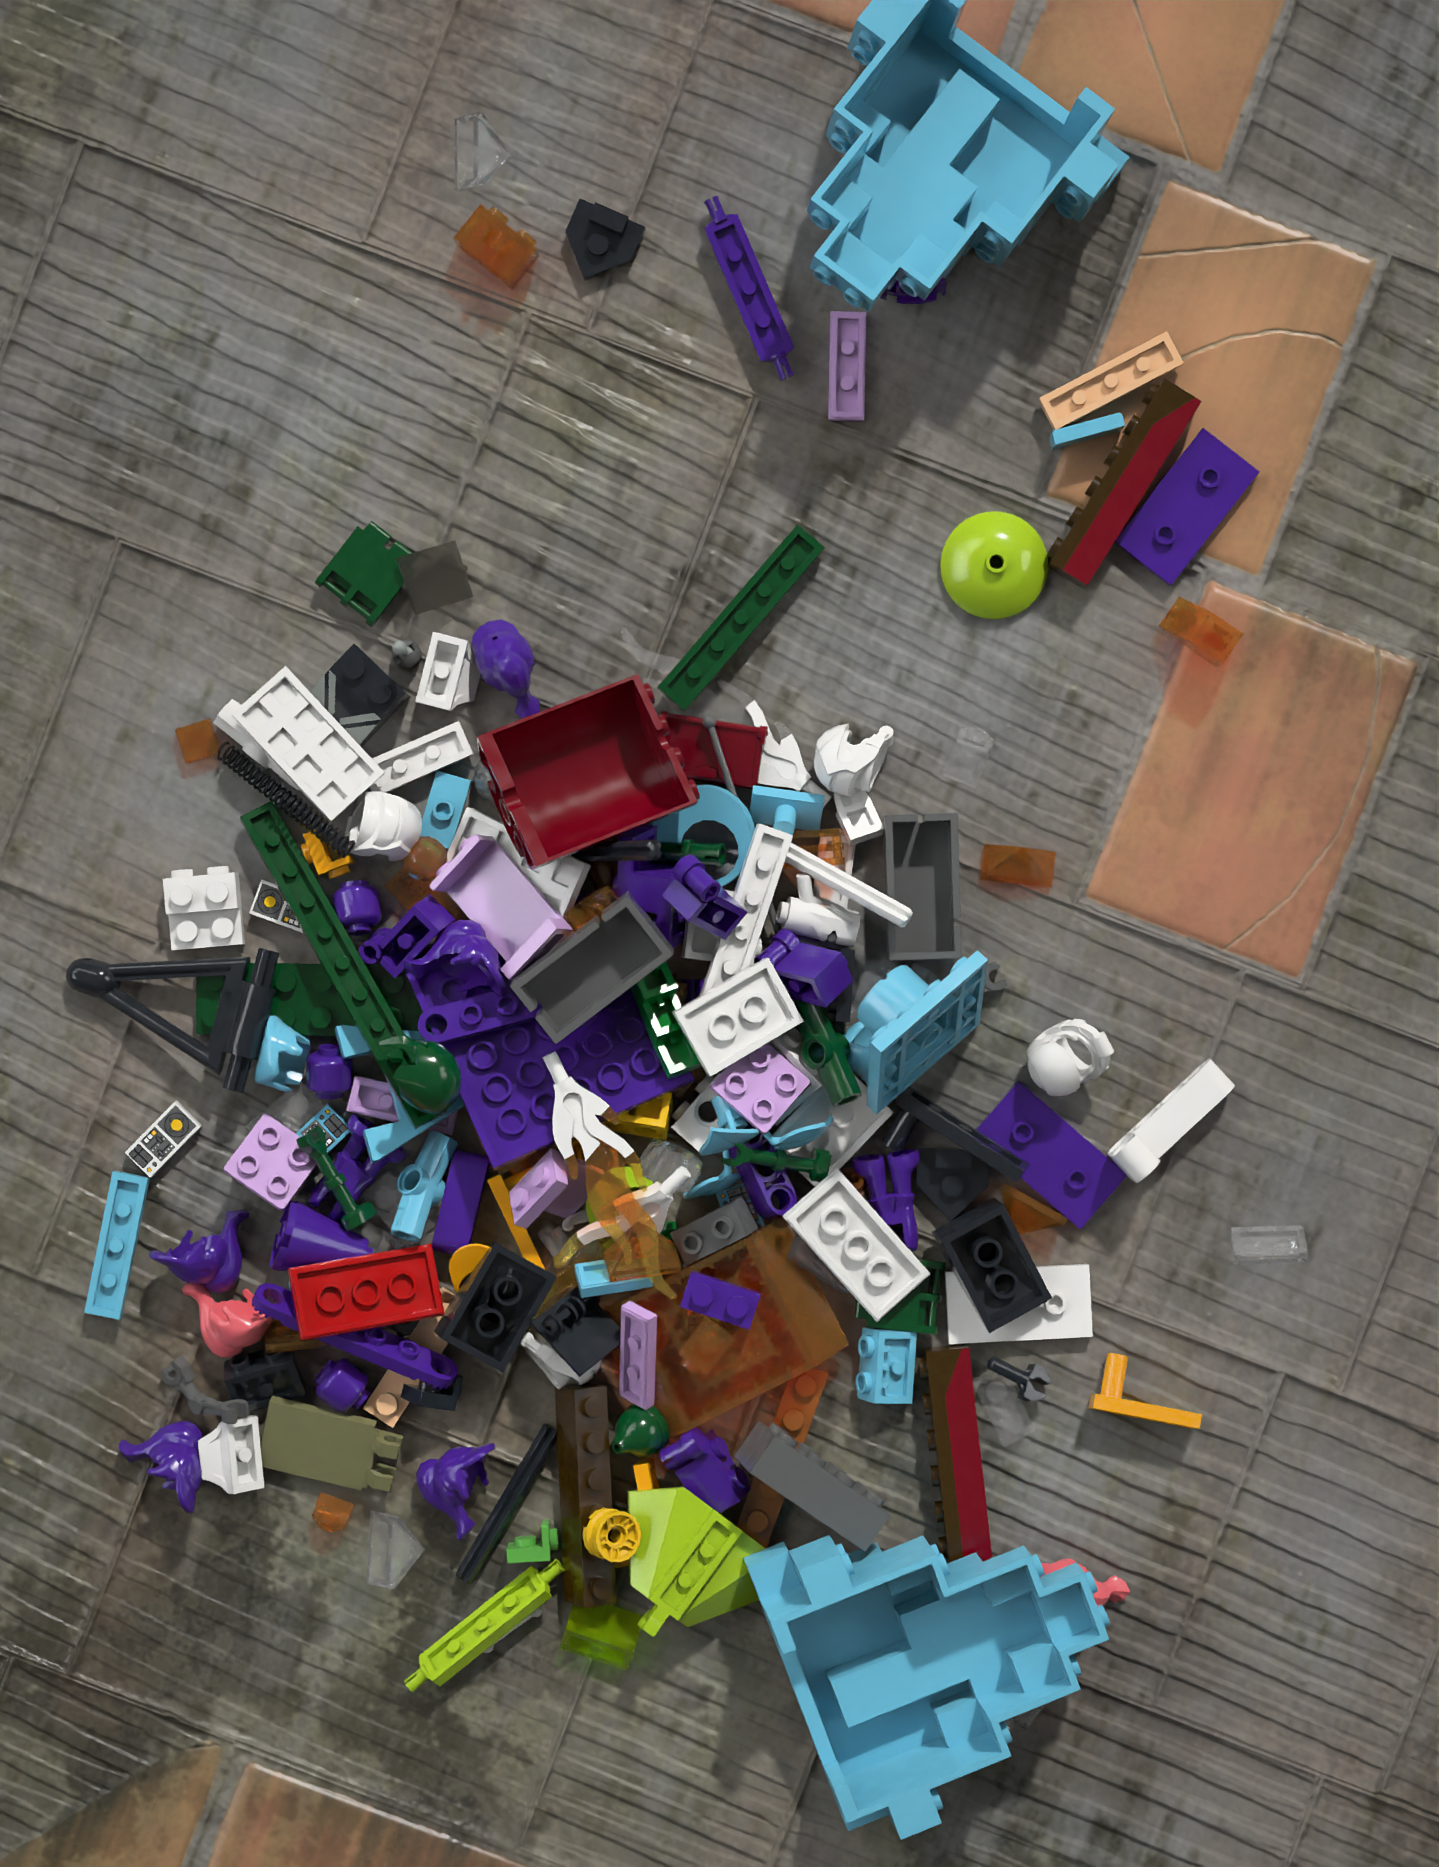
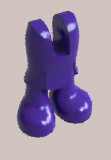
M353 1113L347 1123L351 1137L343 1151L337 1153L333 1164L338 1173L342 1172L346 1178L344 1183L356 1203L363 1191L376 1181L375 1176L387 1163H400L408 1155V1152L401 1146L376 1163L371 1164L369 1156L363 1164L357 1161L367 1148L363 1131L378 1126L366 1118ZM324 1176L315 1185L308 1200V1203L315 1208L332 1191L326 1189L323 1183L326 1181ZM338 1201L328 1216L337 1223L341 1221L345 1214Z
M902 1149L900 1152L893 1151L887 1154L894 1189L892 1192H887L885 1163L882 1154H868L852 1158L854 1171L866 1180L870 1199L868 1200L870 1206L888 1226L902 1224V1239L911 1252L917 1251L919 1237L913 1209L915 1194L911 1193V1173L919 1164V1150Z

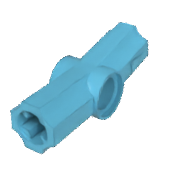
M430 1130L415 1164L407 1166L400 1173L397 1186L398 1190L402 1193V1197L391 1228V1234L395 1237L410 1242H420L430 1208L438 1204L444 1195L445 1183L442 1177L458 1145V1142L452 1138Z

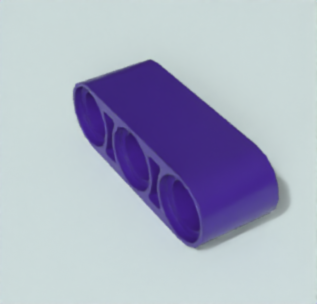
M747 1121L748 1126L745 1129H756ZM760 1132L750 1140V1143L744 1142V1145L748 1148L769 1152L775 1151L774 1146ZM735 1146L729 1149L731 1158L737 1155V1148ZM743 1162L741 1165L736 1166L755 1211L763 1219L772 1220L782 1217L797 1203L795 1190L785 1169L782 1172L772 1171L771 1166L763 1165L765 1168V1175L763 1177L757 1172L756 1164ZM772 1193L779 1199L780 1207L778 1210L771 1204Z
M455 1149L433 1237V1251L453 1255L460 1247L471 1244L490 1165L488 1156Z

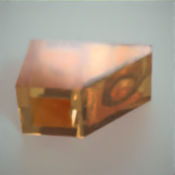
M1180 596L1158 626L1215 667H1219L1225 662L1244 635L1216 614Z

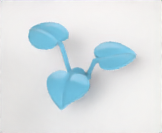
M717 1095L711 1102L719 1120L717 1122L719 1128L711 1127L709 1136L699 1149V1153L701 1156L723 1152V1158L730 1159V1148L735 1144L751 1140L759 1134L758 1129H743L748 1126L747 1121ZM831 1114L825 1122L796 1129L783 1137H775L769 1131L762 1135L774 1146V1149L791 1150L807 1145L817 1139L829 1128L834 1118ZM724 1164V1170L718 1177L709 1178L690 1191L685 1190L683 1197L684 1199H693L719 1193L738 1182L741 1176L739 1173L732 1174L731 1166Z

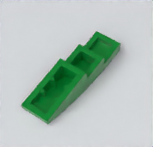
M663 962L630 988L667 1078L671 1079L700 1068L702 1065L672 1013L682 1006L676 995L678 987L666 962Z

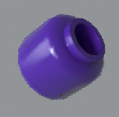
M364 880L348 881L342 883L340 889L334 893L332 899L333 909L344 929L349 931V935L359 936L370 933V927L380 922L379 892L374 887L369 886V882Z
M320 1045L319 1051H315L307 1056L306 1086L315 1093L317 1098H342L344 1092H347L353 1084L352 1058L343 1059L339 1045Z
M341 1358L336 1362L330 1359L314 1380L317 1384V1396L338 1412H344L351 1406L357 1410L369 1395V1392L365 1389L368 1384L367 1374L346 1358Z

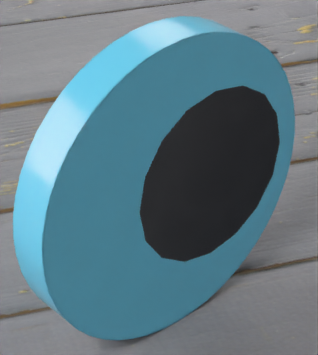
M696 785L700 799L697 800L698 803L695 806L653 822V825L657 826V841L683 842L684 839H693L695 843H723L726 851H721L720 854H726L724 866L704 865L705 871L723 886L740 875L755 830L754 823L748 809L731 792L714 785Z

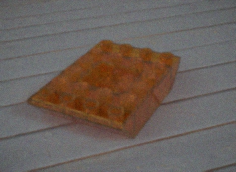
M783 1216L758 1228L748 1236L653 1281V1287L638 1289L602 1307L620 1328L621 1306L628 1301H632L657 1315L655 1398L653 1406L665 1417L670 1437L685 1433L818 1366L849 1345ZM691 1271L761 1293L750 1329L680 1307ZM713 1324L724 1325L729 1333L728 1339L722 1343L713 1342L708 1336L709 1327ZM619 1345L611 1353L620 1369Z

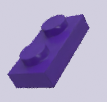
M691 1271L680 1307L750 1329L761 1293Z

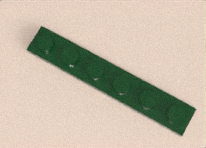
M797 524L659 684L657 689L685 712L823 552L825 547Z

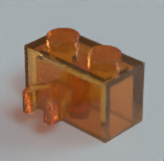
M480 204L454 236V241L460 249L513 290L539 257L538 251L534 247L537 242L524 230L519 229L516 233L506 225L509 220L498 209L492 206L487 210Z

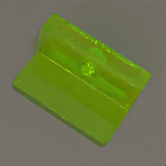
M572 1605L559 1649L628 1670L641 1629L637 1624L643 1616L611 1605L589 1608Z

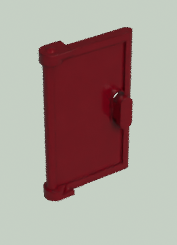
M661 710L660 715L664 716L670 730V735L665 738L670 747H678L685 762V767L682 769L687 779L726 785L709 731L702 724L703 718L671 714L669 711ZM716 720L715 730L734 787L753 789V785L758 786L763 745L766 744L768 727L761 725L756 727Z

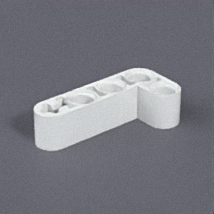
M1211 1059L1206 1060L1125 1134L1107 1154L1135 1183L1140 1182L1160 1163L1159 1158L1234 1088V1083Z

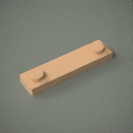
M1166 331L1040 397L1038 401L1053 430L1061 429L1182 366L1183 361Z
M442 1287L440 1291L445 1312L455 1294ZM441 1317L420 1320L408 1340L442 1354L448 1342L441 1339L434 1332ZM388 1369L363 1409L393 1428L410 1403L400 1398L403 1385H418L420 1379L415 1381Z

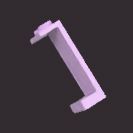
M476 834L466 839L461 844L460 852L457 856L438 869L437 877L429 885L433 891L447 892L470 920L481 924L487 940L492 943L493 947L506 961L500 970L509 980H513L560 944L573 930L492 836Z

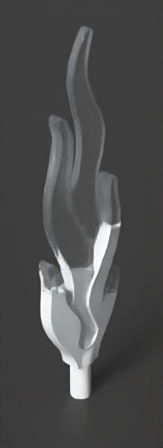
M626 627L621 629L628 650L639 662L668 675L680 661V659L645 650L635 641ZM652 678L644 679V683H648L654 689H657L662 682ZM721 679L717 682L720 688L737 699L741 704V708L725 702L706 687L693 702L695 706L690 705L684 712L660 692L673 712L678 715L703 718L705 715L711 714L717 721L768 727L764 714L755 700L744 691L731 686ZM777 721L775 726L781 743L779 745L773 739L768 727L766 744L763 745L758 784L825 795L824 808L832 797L810 780L811 776L804 767L799 747L792 733L781 721Z

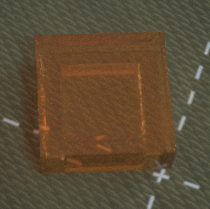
M205 719L175 729L186 764L217 755L220 746L211 719Z

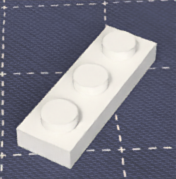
M457 721L372 758L385 773L370 787L371 791L387 793L473 756L474 753L461 723Z

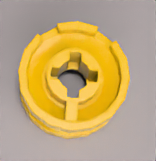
M602 1508L596 1510L588 1517L590 1521L587 1527L583 1528V1541L590 1554L610 1562H623L636 1553L640 1545L641 1530L634 1516L617 1509ZM611 1529H614V1531L611 1532V1536H610L611 1541H609V1539H608L609 1531H610Z

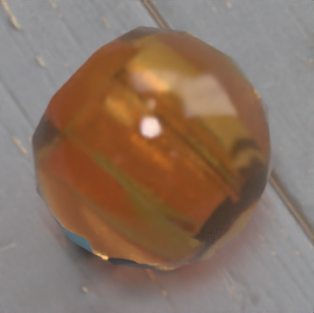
M420 836L410 849V853L403 859L405 870L412 878L419 881L434 880L437 877L438 869L448 862L445 847L439 840L430 836Z

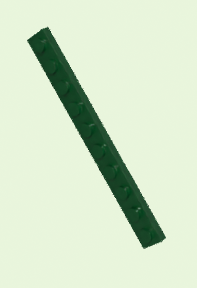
M270 801L240 816V822L414 1129L416 1130L447 1113V1110L435 1115L423 1113L400 1097V1091L396 1081L393 1079V1075L400 1065L416 1064L415 1052L379 1045V1042L405 1034L273 802Z

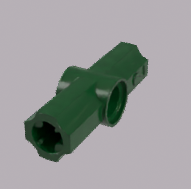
M803 1001L796 1002L795 1006L804 1021L797 1026L805 1041L802 1046V1057L805 1064L811 1069H817L833 1107L843 1106L862 1096V1092L847 1061L850 1056L848 1040L842 1034L835 1033L824 1007Z

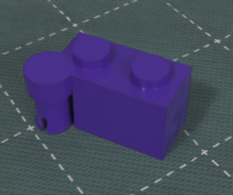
M686 855L677 862L673 870L674 878L662 894L689 922L723 940L727 939L748 913L705 871L704 864L694 855Z
M430 894L416 903L392 929L384 927L372 933L368 941H365L364 945L359 947V955L368 964H374L381 958L380 964L396 978L407 970L403 967V961L419 959L435 942L437 935L445 927L453 923L455 919Z
M781 929L771 938V944L759 956L754 958V964L764 958L770 959L791 999L822 1007H827L854 981L848 969V962L841 952L801 943L796 935L787 929Z
M694 1427L683 1433L679 1441L660 1450L662 1462L672 1457L671 1461L665 1464V1467L669 1470L676 1468L675 1473L684 1487L718 1513L740 1502L751 1489L745 1472L735 1465L729 1455L725 1441L717 1436L713 1429L703 1433L699 1428Z

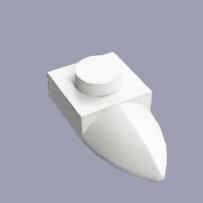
M860 790L852 796L834 793L837 809L836 817L849 846L883 835L884 827L866 791Z

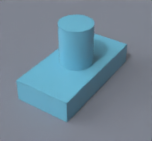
M753 785L749 813L753 823L772 825L774 829L793 835L795 829L819 832L825 795Z

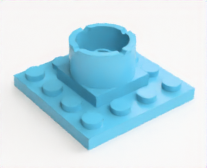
M978 950L968 959L966 957L959 959L945 979L942 981L939 979L935 980L930 985L923 981L907 965L898 966L886 974L887 979L879 980L861 1002L857 1018L874 1034L870 1040L866 1105L875 1114L884 1109L979 1026L988 959Z

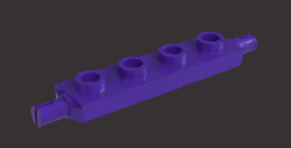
M718 196L712 197L717 210L715 211L709 198L704 201V204H706L712 221L704 228L705 234L760 362H773L780 381L786 380L782 366L788 378L794 376L786 357L794 349L792 340L738 214L725 215Z

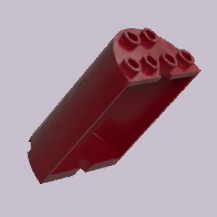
M639 674L477 736L480 761L492 779L487 781L499 816L520 857L525 856L527 865L531 870L538 869L693 807L698 803L697 800L700 799L698 788L693 779H687L682 769L685 767L682 753L678 747L673 748L669 746L665 738L670 735L667 721L663 715H657L653 706L655 703L653 691L648 683H642Z

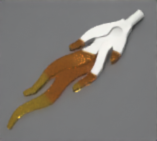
M556 1051L544 1056L543 1060L555 1082L553 1084L555 1090L552 1115L553 1136L559 1151L568 1165L570 1177L573 1180H576L578 1177V1162L571 1143L572 1137H575L583 1149L587 1197L595 1218L623 1250L625 1264L631 1265L632 1247L615 1219V1209L620 1212L637 1234L648 1278L660 1292L671 1299H676V1293L664 1281L659 1271L656 1225L649 1214L637 1202L626 1180L624 1163L631 1167L639 1188L643 1192L647 1191L641 1163L634 1149L622 1137L600 1123L595 1115H601L615 1125L619 1123L618 1116L603 1099L580 1086L571 1076L568 1077Z

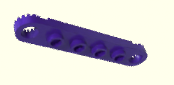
M507 987L506 992L501 996L492 991L429 1008L421 1014L418 1020V1029L423 1040L436 1041L443 1045L455 1040H462L536 1020L537 1011L542 1006L538 1002L537 1008L530 1012L512 988ZM626 990V991H625L623 994H621L619 997H621L622 995H625L628 990ZM440 1017L447 1022L445 1032L440 1035L430 1034L426 1030V1024L430 1018Z
M270 1283L258 1286L252 1298L254 1310L259 1311V1315L265 1314V1318L270 1316L271 1319L282 1321L281 1325L298 1331L291 1291ZM268 1296H269V1300H271L272 1298H274L273 1301H274V1302L277 1301V1303H276V1304H273V1303L267 1301L266 1299H267ZM382 1328L317 1339L415 1381L420 1379L423 1382H427L428 1386L432 1384V1388L436 1389L438 1387L439 1390L443 1387L444 1389H447L448 1386L450 1387L458 1373L457 1366L450 1358L418 1345L414 1341L406 1340L387 1332ZM436 1366V1370H438V1368H441L440 1372L444 1370L443 1374L434 1371V1367Z

